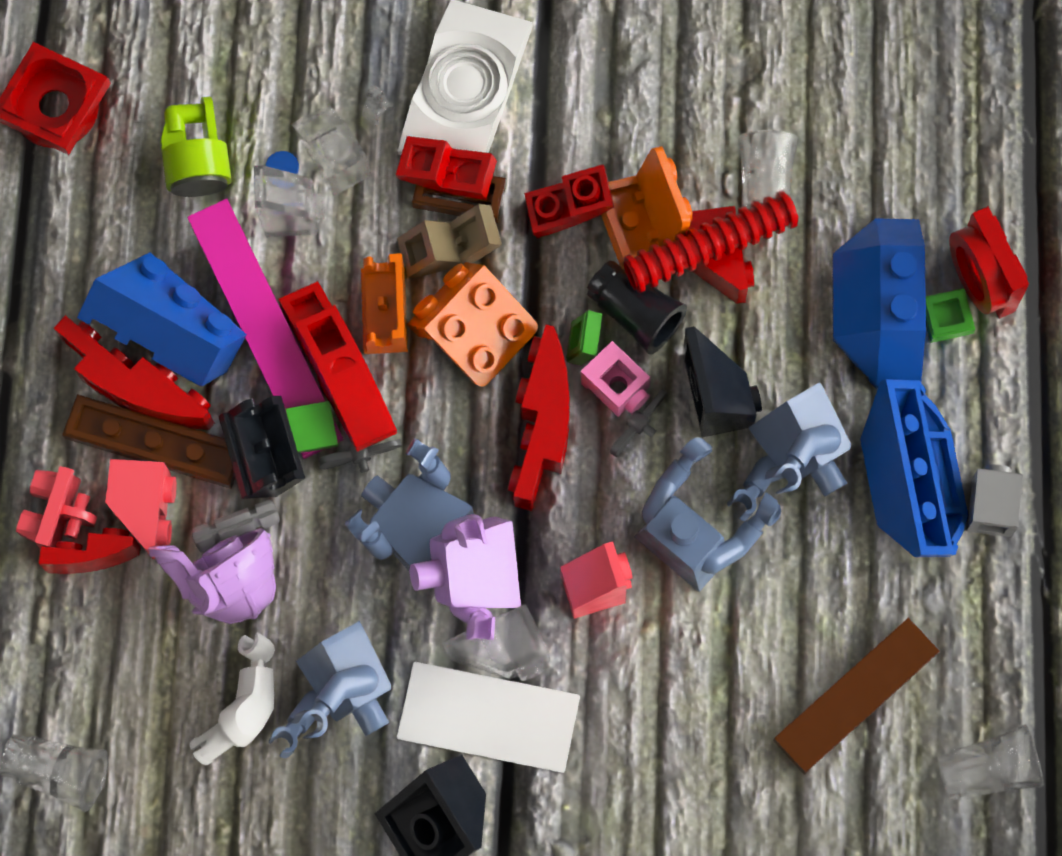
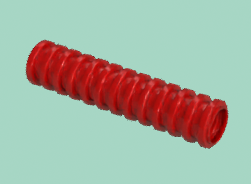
M782 190L778 191L775 194V198L766 196L761 204L758 201H754L750 204L749 209L743 206L738 209L737 214L733 212L726 213L723 220L720 217H716L711 225L704 222L700 225L699 230L690 228L685 236L682 233H678L673 241L666 238L662 241L661 246L652 244L649 247L650 251L646 252L644 249H640L635 257L630 254L626 255L623 266L627 278L633 289L642 293L646 290L647 285H650L652 288L658 286V281L661 279L666 283L671 280V275L673 274L680 277L684 274L685 269H688L690 272L696 270L699 263L702 266H706L711 258L718 261L722 258L723 253L730 256L734 254L735 248L739 250L746 249L749 242L756 245L760 242L761 237L767 240L773 236V232L777 234L784 233L787 226L790 229L796 228L798 226L797 210L790 196Z

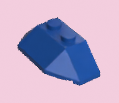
M875 218L837 249L832 256L833 341L853 364L867 376L868 381L875 388H878L880 382L885 379L922 381L926 337L925 244L919 219Z
M885 379L879 384L860 438L877 526L914 557H951L956 555L957 543L963 534L969 516L951 429L936 405L925 395L926 389L920 380Z

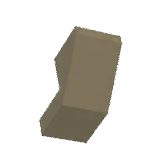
M484 204L474 206L451 222L424 220L397 238L407 278L412 279L449 270L460 263H474L502 245L491 205Z

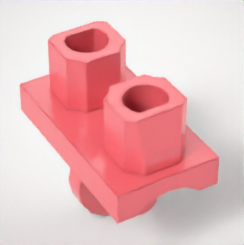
M60 466L58 473L36 470L30 485V494L33 497L48 500L44 515L23 510L16 527V532L20 536L34 542L40 549L41 546L55 547L56 542L62 540L63 534L68 538L77 539L81 525L95 527L97 516L86 511L90 496L83 493L77 494L81 479L73 475V469Z

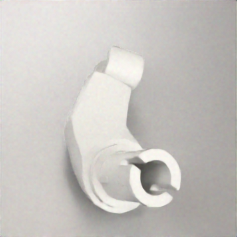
M258 632L255 634V640L244 635L238 643L239 653L251 660V667L243 668L239 672L236 700L221 711L216 725L190 742L191 750H195L199 746L202 747L195 751L193 755L203 765H209L215 758L233 746H248L263 729L274 709L273 669L264 667V664L272 658L275 648L269 639Z

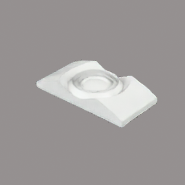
M451 0L435 33L424 74L411 100L398 147V155L402 154L407 136L444 140L453 149L489 153L532 29V22L457 0Z

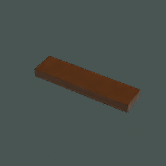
M77 394L62 433L65 439L137 461L164 462L169 471L232 489L236 477L225 438Z
M908 617L781 731L773 741L805 775L938 655L940 650Z

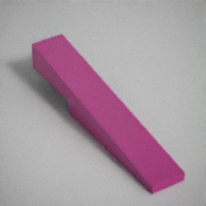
M226 198L188 216L190 225L240 329L247 334L245 339L272 395L282 397L285 410L287 408L325 402L228 199ZM334 420L337 442L339 443L344 439ZM325 449L301 453L303 459H306Z

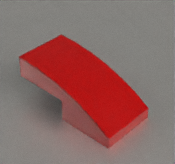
M407 136L396 171V177L428 189L486 200L497 160L492 153L453 149L444 140Z

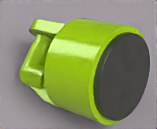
M201 97V101L198 104L168 106L164 111L165 125L160 141L166 189L172 194L182 197L206 196L226 189L231 183L227 144L218 140L212 97ZM202 123L203 138L187 140L185 124Z

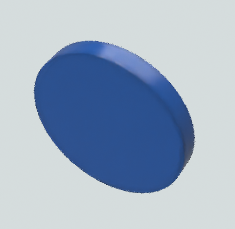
M278 151L268 158L265 169L268 177L273 182L286 184L297 177L299 163L292 153Z

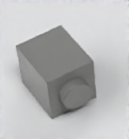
M996 464L986 465L984 469H977L971 479L967 532L1006 537L1013 536L1019 527L1023 474L1011 473L1012 469L1010 467Z

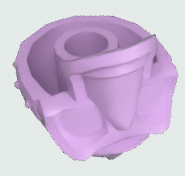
M263 528L246 532L240 536L229 537L208 549L201 558L193 563L175 545L152 546L148 548L149 556L155 557L157 563L174 581L181 593L182 599H188L190 604L195 606L192 610L193 614L204 615L224 623L233 624L247 619H257L262 610L274 600L276 583L273 573L274 559L270 540L271 535Z

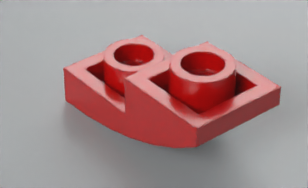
M604 164L562 176V183L524 193L532 232L536 238L571 228L614 208Z
M103 528L102 534L88 533L86 550H82L83 545L67 541H58L55 547L41 546L39 565L47 573L76 574L98 571L125 563L139 556L141 546L134 537L129 536L130 532L127 530Z

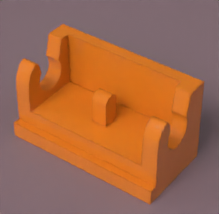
M402 253L389 254L385 263H375L372 257H366L363 259V268H361L364 354L408 352L405 267Z

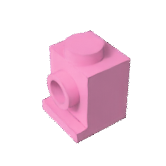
M613 341L581 370V384L586 389L591 390L617 417L625 410L633 414L650 397L646 392L650 387V376ZM621 381L627 388L622 393H616L610 388V385L613 382Z

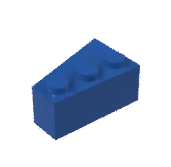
M151 252L96 278L77 316L79 320L90 324L94 319L116 331L117 334L114 339L126 346L132 340L154 352L152 360L201 387L228 372L247 335L227 315L216 309L194 287L189 286Z

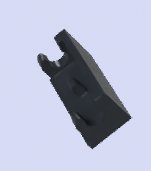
M270 396L258 405H255L254 398L241 402L227 413H222L218 416L242 499L278 497L305 479L281 396Z

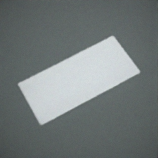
M414 662L397 739L564 773L580 695Z

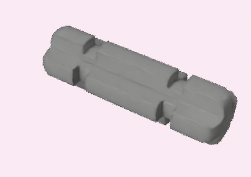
M265 500L255 504V509L249 510L247 507L215 519V524L211 526L207 522L192 529V537L197 549L200 552H205L216 545V543L229 537L240 536L246 532L256 530L260 526H263V529L278 524L280 518L272 500Z

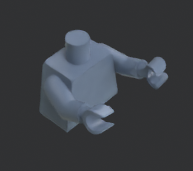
M820 382L786 401L749 427L753 436L768 455L756 462L743 484L744 489L737 490L727 502V505L729 507L734 502L743 503L747 511L739 519L746 521L756 510V498L761 497L772 482L786 478L788 485L776 492V494H782L796 490L800 486L801 480L811 474L824 497L847 484L834 459L849 451L851 443Z
M696 437L687 442L680 451L683 454L679 460L674 459L656 482L642 510V517L646 524L638 531L634 538L700 592L717 572L745 556L764 533L762 531L764 525L772 526L780 518L781 508L777 500L766 492L756 514L741 524L732 538L725 541L724 537L678 497L673 495L688 479L692 465L712 452L711 445L703 438Z
M416 438L413 439L405 454L412 456L419 462L421 475L417 477L413 474H408L396 489L378 475L375 476L361 494V497L378 509L371 518L370 524L368 525L362 520V509H359L344 523L371 555L382 560L394 554L408 571L411 564L431 561L430 539L441 535L445 524L457 518L474 514L471 505L444 491L451 480V473L436 455L439 449L433 446L430 448Z
M360 621L320 642L296 661L314 690L304 695L288 717V724L285 727L280 726L273 731L269 744L277 738L288 740L290 748H286L280 754L281 758H288L297 747V737L300 733H305L315 719L317 721L316 730L303 738H318L326 732L328 727L326 717L329 714L337 722L352 713L365 737L390 723L377 698L391 690V683Z

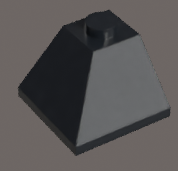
M695 326L685 328L682 355L702 438L747 429L755 424L756 412L762 411L757 385L749 386L747 373Z
M461 754L425 770L374 814L400 856H471L482 847L486 792Z

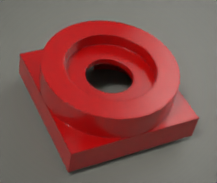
M33 42L0 97V123L21 132L29 141L36 145L54 148L70 155L75 144L87 135L93 127L98 116L99 103L111 82L108 76ZM52 91L64 93L69 101L67 110L58 117H48L40 110L42 97Z
M989 206L972 213L967 227L951 233L949 246L958 277L973 304L983 314L988 315L996 312L1000 319L1016 311L1029 286V282L1027 280L1028 276L1017 255L1013 254L1006 240L1007 236L997 217L993 216Z

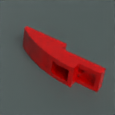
M317 281L279 298L280 309L318 376L319 385L328 401H330L355 450L358 452L397 434V429L356 342L337 307L331 305L319 282Z
M65 315L54 327L62 342L83 358L74 368L80 379L103 397L122 408L192 429L209 430L215 424L208 411L211 404L196 390L191 388L186 393L177 386L175 382L179 378L170 369L159 363L153 366L144 357L134 365L116 347L109 352L98 343L102 338L100 334L83 321H80L77 325Z
M545 324L542 338L536 336L533 338L528 362L534 363L530 378L522 377L515 401L518 404H522V419L535 422V425L527 423L520 449L527 452L522 467L515 465L513 468L508 491L514 492L515 507L529 511L533 509L544 470L562 473L570 428V396L567 367L555 327Z

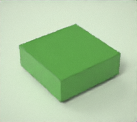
M964 288L926 296V328L930 343L974 334L975 325Z
M588 310L571 322L566 355L567 363L582 366L597 356L602 313Z
M330 401L286 409L298 454L338 447Z

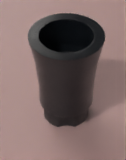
M610 260L606 262L594 274L587 286V295L598 303L597 305L601 310L632 335L649 355L657 352L669 341L681 325L687 312L686 304L664 294L655 287L652 288L650 285H647L646 290L642 293L634 290L627 278L625 269L615 261Z

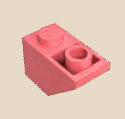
M110 459L105 501L107 506L148 554L149 547L170 545L172 523L171 520H166L168 503L175 502L177 490L176 477L171 476V472L164 462Z
M613 541L605 543L560 567L562 583L574 619L626 603V590L632 588L630 579H633L625 552L617 554Z

